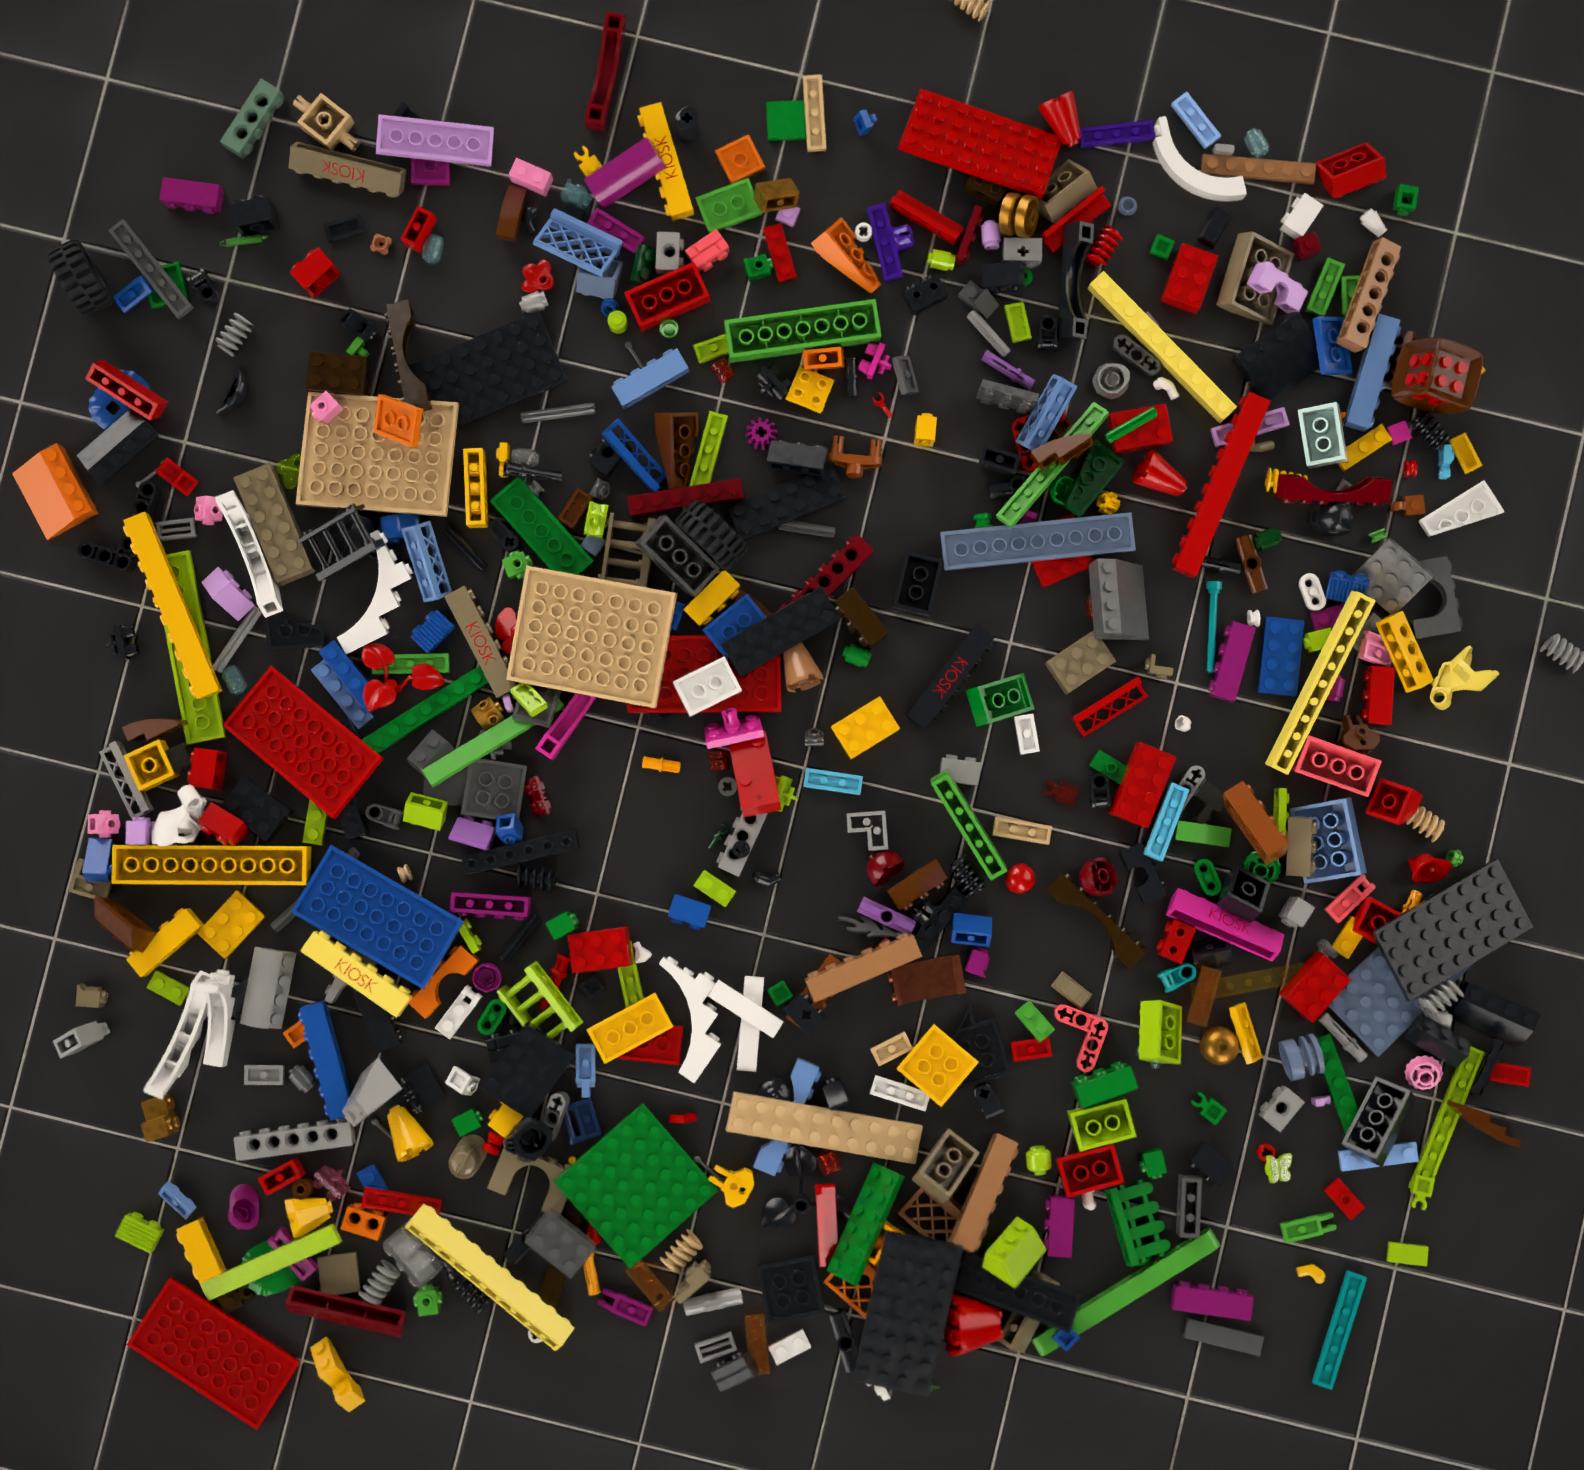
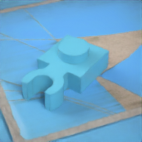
M1444 444L1439 447V479L1446 480L1450 478V464L1454 460L1452 445Z

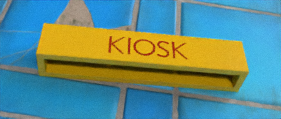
M661 102L639 108L640 115L637 116L640 127L644 126L646 132L643 133V138L647 137L653 141L667 166L655 175L656 181L660 180L662 185L659 187L661 198H666L667 204L664 205L666 215H671L672 221L694 215Z

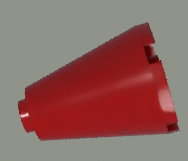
M1073 91L1062 94L1038 106L1039 111L1063 145L1067 144L1069 148L1079 143L1078 139L1081 138Z
M1149 450L1144 455L1147 458L1143 462L1140 461L1132 476L1134 480L1132 482L1136 485L1173 496L1184 494L1187 489L1186 479L1157 451Z

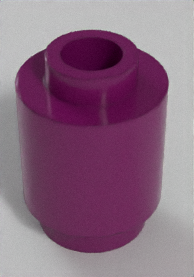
M1338 675L1326 701L1339 702L1340 698H1342L1345 686V679H1342V675Z

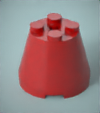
M952 1295L943 1334L947 1346H945L947 1353L950 1356H960L1003 1338V1329L1000 1321L1002 1318L1001 1307L976 1298Z

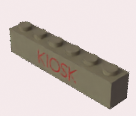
M295 142L290 146L288 169L295 170L296 173L312 174L313 177L319 179L328 178L334 183H348L351 187L367 188L370 192H383L389 197H397L404 192L407 169L301 142Z
M462 586L445 595L444 597L496 698L501 699L503 695L511 693L510 689L520 682L506 680L509 660L506 656H502L500 652L502 646L498 639H493L491 633L494 631L489 622L485 623L483 619L485 614L481 606H476L474 602L476 596L472 589Z

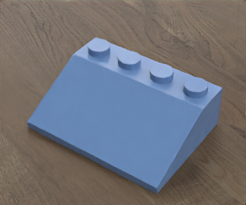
M1351 797L1289 809L1291 816L1315 817L1314 822L1318 824L1317 834H1314V841L1317 842V851L1313 853V861H1316V872H1313L1310 877H1303L1304 884L1367 873Z

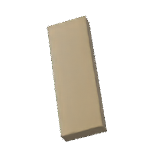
M995 817L992 836L1049 845L1052 826Z

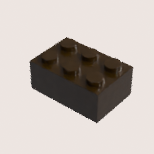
M309 351L305 389L308 392L324 393L327 391L332 394L367 396L371 361L365 356Z
M854 587L835 601L834 609L840 619L843 617L847 621L846 627L852 634L855 632L859 636L858 642L864 649L866 647L869 650L888 636L889 631Z

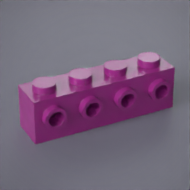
M451 892L450 912H456L455 916H467V913H475V917L486 918L487 914H491L497 919H506V916H513V920H525V917L530 916L531 897Z

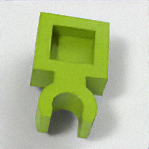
M1414 1173L1413 1188L1410 1189V1192L1415 1194V1197L1411 1199L1410 1206L1415 1208L1416 1203L1420 1201V1209L1426 1210L1427 1202L1425 1197L1431 1198L1435 1178ZM1428 1183H1429L1428 1192H1423V1191H1418V1190H1417V1187H1418V1188H1420V1189L1426 1191V1188H1427Z

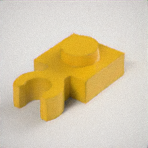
M583 146L582 149L585 154L579 156L577 152H574L577 161L582 162L579 168L588 177L601 168L602 165L595 155L589 157L588 149Z
M500 443V448L496 449V459H499L500 462L499 476L502 478H508V476H503V465L506 459L509 460L510 455L508 443Z

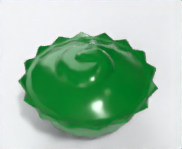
M1251 852L1244 862L1245 870L1270 883L1278 879L1281 873L1279 858L1266 866L1257 852Z

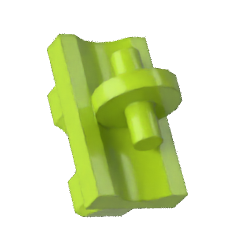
M590 501L583 534L593 538L603 537L609 505Z
M783 775L781 777L775 776L781 805L780 812H782L784 805H790L791 799L797 801L798 798L793 795L795 788L790 787L793 779Z

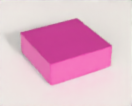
M1406 421L1386 428L1392 438L1393 446L1412 438Z

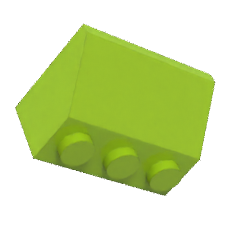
M1162 1000L1141 1001L1140 1042L1138 1049L1140 1060L1153 1063L1181 1064L1182 1006Z
M1123 1096L1102 1101L1086 1108L1080 1107L1067 1111L1071 1129L1080 1152L1136 1137L1127 1099Z
M1016 1217L987 1250L982 1267L1016 1288L1044 1255L1046 1248L1034 1227Z

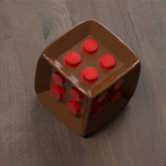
M1423 338L1409 341L1404 344L1399 354L1392 383V398L1402 404L1425 412L1450 414L1467 411L1471 408L1477 394L1483 368V355L1473 348L1447 339Z

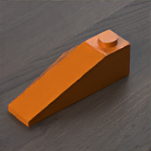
M841 217L811 244L824 260L871 294L881 283L872 266L865 262L863 249H858L854 241L856 238L854 232Z

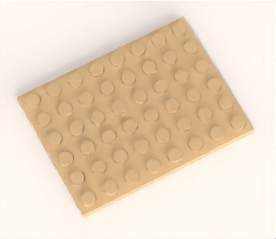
M308 392L296 505L336 509L339 507L344 509L355 503L356 506L365 505L362 511L447 517L459 411L458 402L431 400L432 409L423 411L418 447H410L373 432L378 397L329 393L344 409L326 424L322 420L318 422L311 414L313 410L309 407L323 393Z
M526 565L506 680L656 708L677 593Z

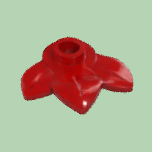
M541 259L538 266L535 264L523 266L522 273L526 281L520 288L527 293L551 290L554 286V277L551 274L552 267L550 263Z

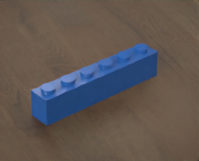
M322 1000L302 1006L300 1012H298V1017L305 1027L303 1034L305 1041L309 1042V1057L311 1060H314V1075L316 1079H319L321 1085L319 1086V1093L322 1098L324 1097L326 1103L324 1111L326 1116H329L330 1121L345 1117L342 1111L351 1095V1089L327 1002Z

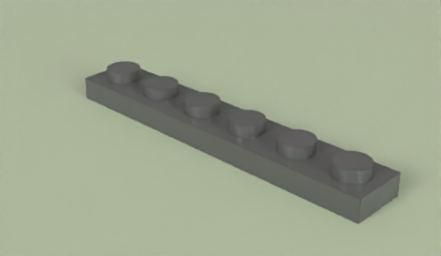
M124 219L108 230L179 320L194 309L189 300Z

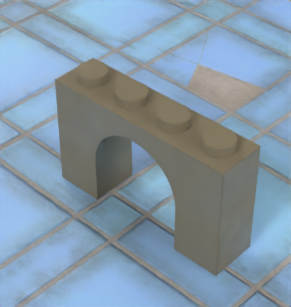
M504 1147L487 1188L505 1196L517 1170L524 1166H537L545 1171L550 1181V1189L541 1211L546 1212L549 1207H552L561 1215L568 1198L554 1183V1180L571 1165L566 1163L561 1165L557 1163V1159L547 1156V1158L540 1156L534 1162H523L517 1158V1155L506 1151Z

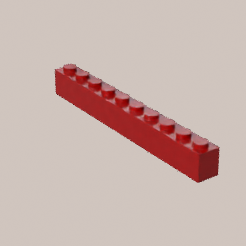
M1251 392L1241 397L1238 407L1241 408L1239 413H1235L1231 420L1233 427L1231 431H1227L1223 441L1226 442L1224 448H1220L1217 453V465H1213L1208 476L1211 479L1209 483H1205L1201 491L1204 494L1201 501L1198 500L1195 505L1194 511H1196L1194 519L1190 518L1186 528L1189 531L1186 536L1183 535L1179 543L1181 549L1173 557L1172 563L1174 566L1172 570L1191 578L1197 576L1271 402L1270 400Z

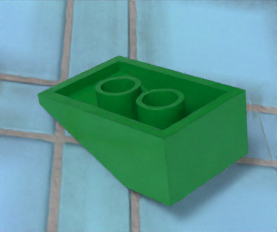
M1024 673L966 690L976 727L1035 709Z

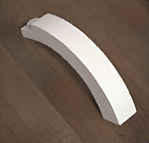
M1166 116L1158 118L1154 125L1155 136H1158L1152 143L1154 151L1164 170L1178 185L1194 195L1210 200L1237 201L1244 199L1247 192L1243 176L1232 178L1214 177L1193 168L1175 148Z

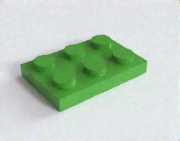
M749 178L696 197V202L708 233L715 229L720 231L762 215L754 200V190Z

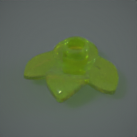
M300 453L293 454L289 459L280 461L276 467L275 472L283 475V483L287 490L298 485L300 466L297 467L295 461L297 459L301 460Z

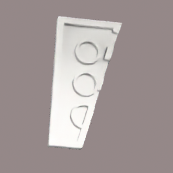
M1483 480L1418 522L1427 536L1430 537L1502 514L1505 511L1485 480Z

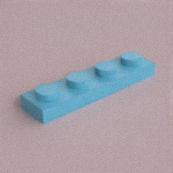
M1172 782L1169 784L1143 853L1144 855L1158 861L1164 860L1189 789Z

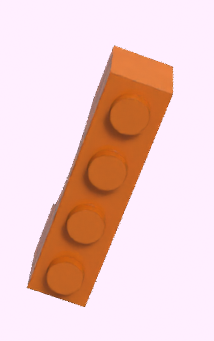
M456 945L449 952L450 958L447 961L442 960L437 967L438 971L432 976L426 988H421V990L417 988L411 994L413 998L408 1004L425 1019L441 1004L438 995L441 980L450 973L467 975L480 961L465 945H460L459 947Z

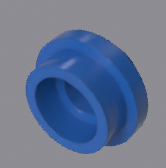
M605 299L601 303V311L607 317L611 312L620 310L618 302L613 299Z

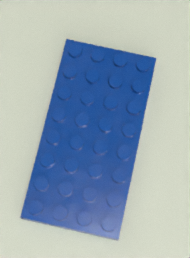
M330 845L291 910V913L422 989H425L464 923L458 917L333 845Z

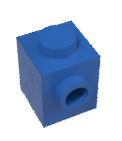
M515 813L497 816L495 832L504 845L522 842L523 825Z

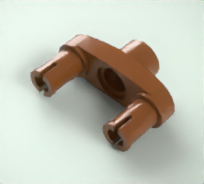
M833 436L829 462L845 467L847 477L861 478L863 477V469H874L882 466V440L878 439L877 447H875L876 439H871L870 455L864 456L844 454L845 437L840 436L839 443H837L838 436Z

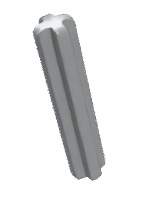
M976 310L971 311L967 315L969 321L1001 357L1008 355L1010 352L1009 347Z

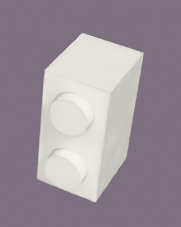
M1306 193L1301 198L1297 196L1291 205L1294 209L1291 213L1286 212L1280 221L1283 223L1280 230L1296 240L1305 234L1324 205Z

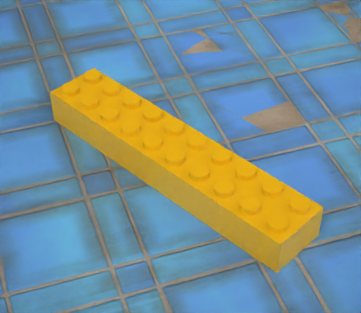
M112 845V884L307 885L311 879L312 846Z

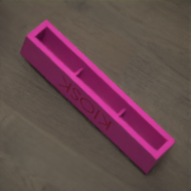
M1177 888L1171 896L1166 916L1271 962L1281 951L1285 934L1266 927L1257 921L1250 923L1186 890Z

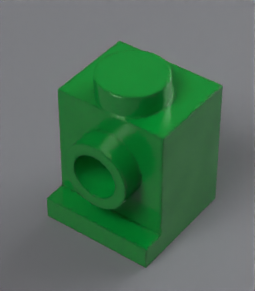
M1400 184L1394 192L1393 211H1397V214L1401 216L1411 214L1416 209L1419 187Z
M766 254L743 259L749 282L771 276L770 270L773 269L771 258H767ZM762 263L761 268H757L755 265Z

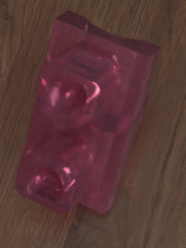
M324 1165L314 1175L313 1185L317 1189L325 1186L329 1190L326 1196L331 1202L340 1199L350 1189L345 1183L346 1180L341 1176L344 1172L342 1168L336 1172L333 1168L329 1169Z

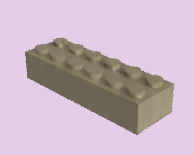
M267 463L233 477L276 583L283 586L317 572L306 543L299 544L297 542L303 536L275 467Z

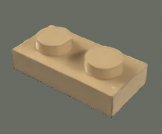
M905 1031L870 1048L878 1066L913 1049Z

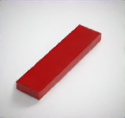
M365 1186L361 1207L414 1216L419 1208L425 1204L426 1206H431L436 1211V1214L439 1215L442 1199Z

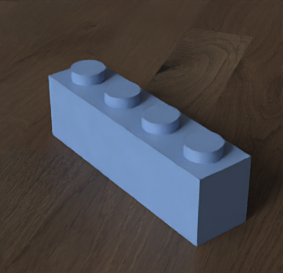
M678 349L667 350L663 353V357L658 360L656 358L646 363V367L642 369L637 368L630 372V376L627 378H619L613 383L614 385L611 388L624 410L689 373V368Z

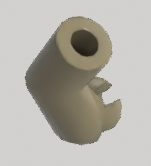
M1254 439L1250 451L1264 452L1274 449L1275 445L1272 440L1255 444Z

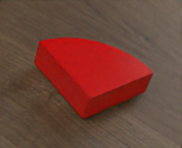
M687 1113L685 1115L673 1114L669 1116V1123L697 1121L695 1113Z

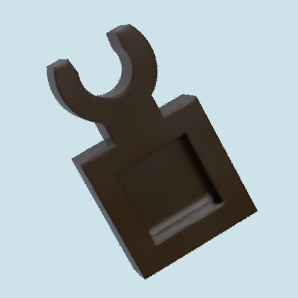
M248 1284L242 1286L239 1292L237 1289H234L217 1297L224 1313L229 1314L245 1304L242 1299L249 1300L255 1295L254 1292L250 1295L245 1293V1289L249 1287Z

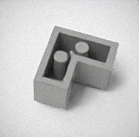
M885 811L846 814L847 833L867 832L868 851L888 849Z

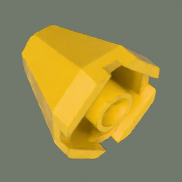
M291 1197L285 1199L287 1215L294 1239L303 1237L331 1218L330 1213H333L331 1201L327 1202L326 1198L306 1197L305 1199H297Z

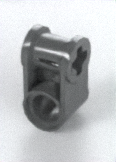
M370 804L365 812L368 819L395 830L400 829L399 823L402 815H404V811L381 804ZM374 807L380 809V815L377 818L371 815V810Z

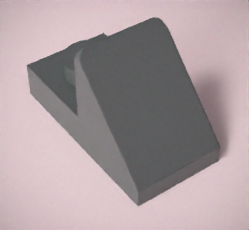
M971 280L958 294L960 299L986 320L999 306L987 289L983 291Z

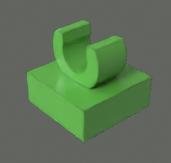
M358 336L346 350L348 355L365 357L369 355L368 351L363 348L366 345L365 342Z

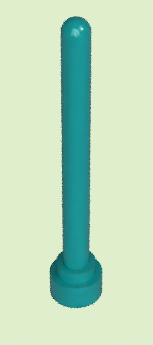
M1207 581L1206 586L1210 594L1207 652L1208 673H1213L1215 667L1218 594L1222 590V582Z

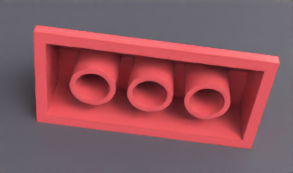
M1308 735L1291 770L1368 797L1382 761Z

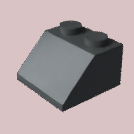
M432 729L408 756L407 760L413 768L424 775L422 773L424 768L456 749ZM446 780L439 783L437 786L440 788Z

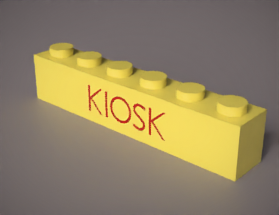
M321 930L320 932L314 931L300 950L302 953L393 1016L399 1017L413 998L409 994L410 990L402 985L398 987L393 983L395 981L393 978L386 974L383 976L378 973L379 969L370 963L367 965L362 962L363 958L354 952L351 954L346 951L347 947L338 941L336 943L330 940L331 936Z

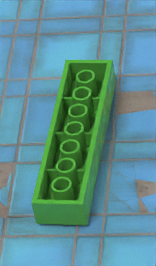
M876 299L724 320L730 363L803 353V350L880 342L881 339Z

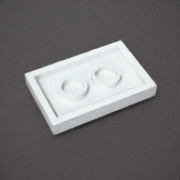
M725 656L672 682L690 717L742 691Z

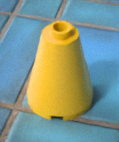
M397 1105L389 1110L390 1113L387 1115L398 1162L410 1160L420 1155L419 1152L423 1148L427 1151L434 1145L429 1135L405 1107Z

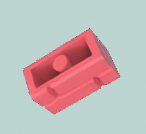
M715 229L686 249L685 254L691 263H695L699 272L702 270L706 272L712 268V263L716 260L722 261L728 256L729 246L718 230Z

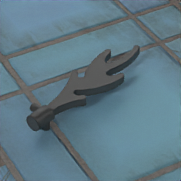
M864 916L860 917L864 923L848 917H838V921L849 922L856 926L847 927V931L869 933L867 938L891 937L897 939L896 936L902 934L892 932L885 925H882L883 930H880L872 920Z

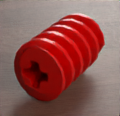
M1104 224V228L1100 230L1096 241H1093L1085 260L1095 267H1099V265L1106 266L1107 263L1103 259L1110 260L1111 257L1108 252L1114 254L1115 250L1112 246L1118 248L1119 244L1116 240L1122 241L1123 237L1115 228Z

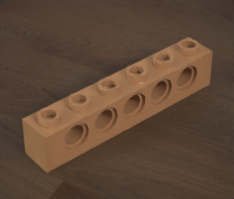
M1384 237L1372 243L1336 341L1337 344L1354 353L1368 346L1370 341L1369 335L1376 325V316L1382 308L1381 302L1388 292V283L1394 275V266L1400 259L1401 246Z

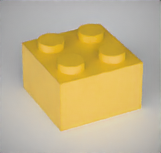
M158 739L124 755V759L139 791H148L181 775L165 740Z

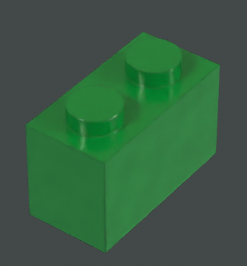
M567 911L545 924L554 940H557L579 928L577 924L580 922L575 913Z

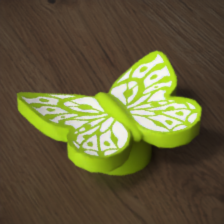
M1284 1153L1278 1159L1271 1155H1266L1265 1173L1269 1176V1182L1276 1183L1278 1179L1282 1182L1289 1181L1291 1174L1288 1168L1291 1166L1292 1154Z

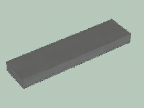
M1187 1317L1183 1337L1256 1356H1260L1264 1336L1189 1317Z

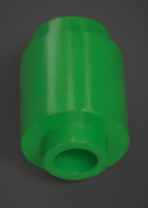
M851 643L850 646H845L842 656L845 657L844 661L860 668L861 666L866 668L871 653L867 649Z

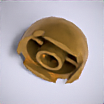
M1221 1026L1211 1027L1203 1033L1199 1043L1200 1052L1204 1059L1212 1064H1228L1238 1055L1239 1041L1234 1032L1228 1028Z

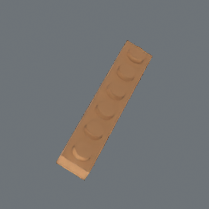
M1203 154L1200 172L1210 176H1243L1244 179L1313 184L1315 182L1316 164Z

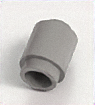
M536 291L521 297L522 301L519 302L523 313L527 312L528 315L544 310L546 306H549L543 291Z

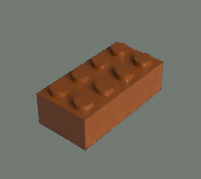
M1242 781L1223 793L1222 804L1267 866L1286 854L1287 842L1289 840L1283 831L1279 832L1275 819L1272 816H1268L1264 811L1266 808L1262 801L1256 800L1252 787Z

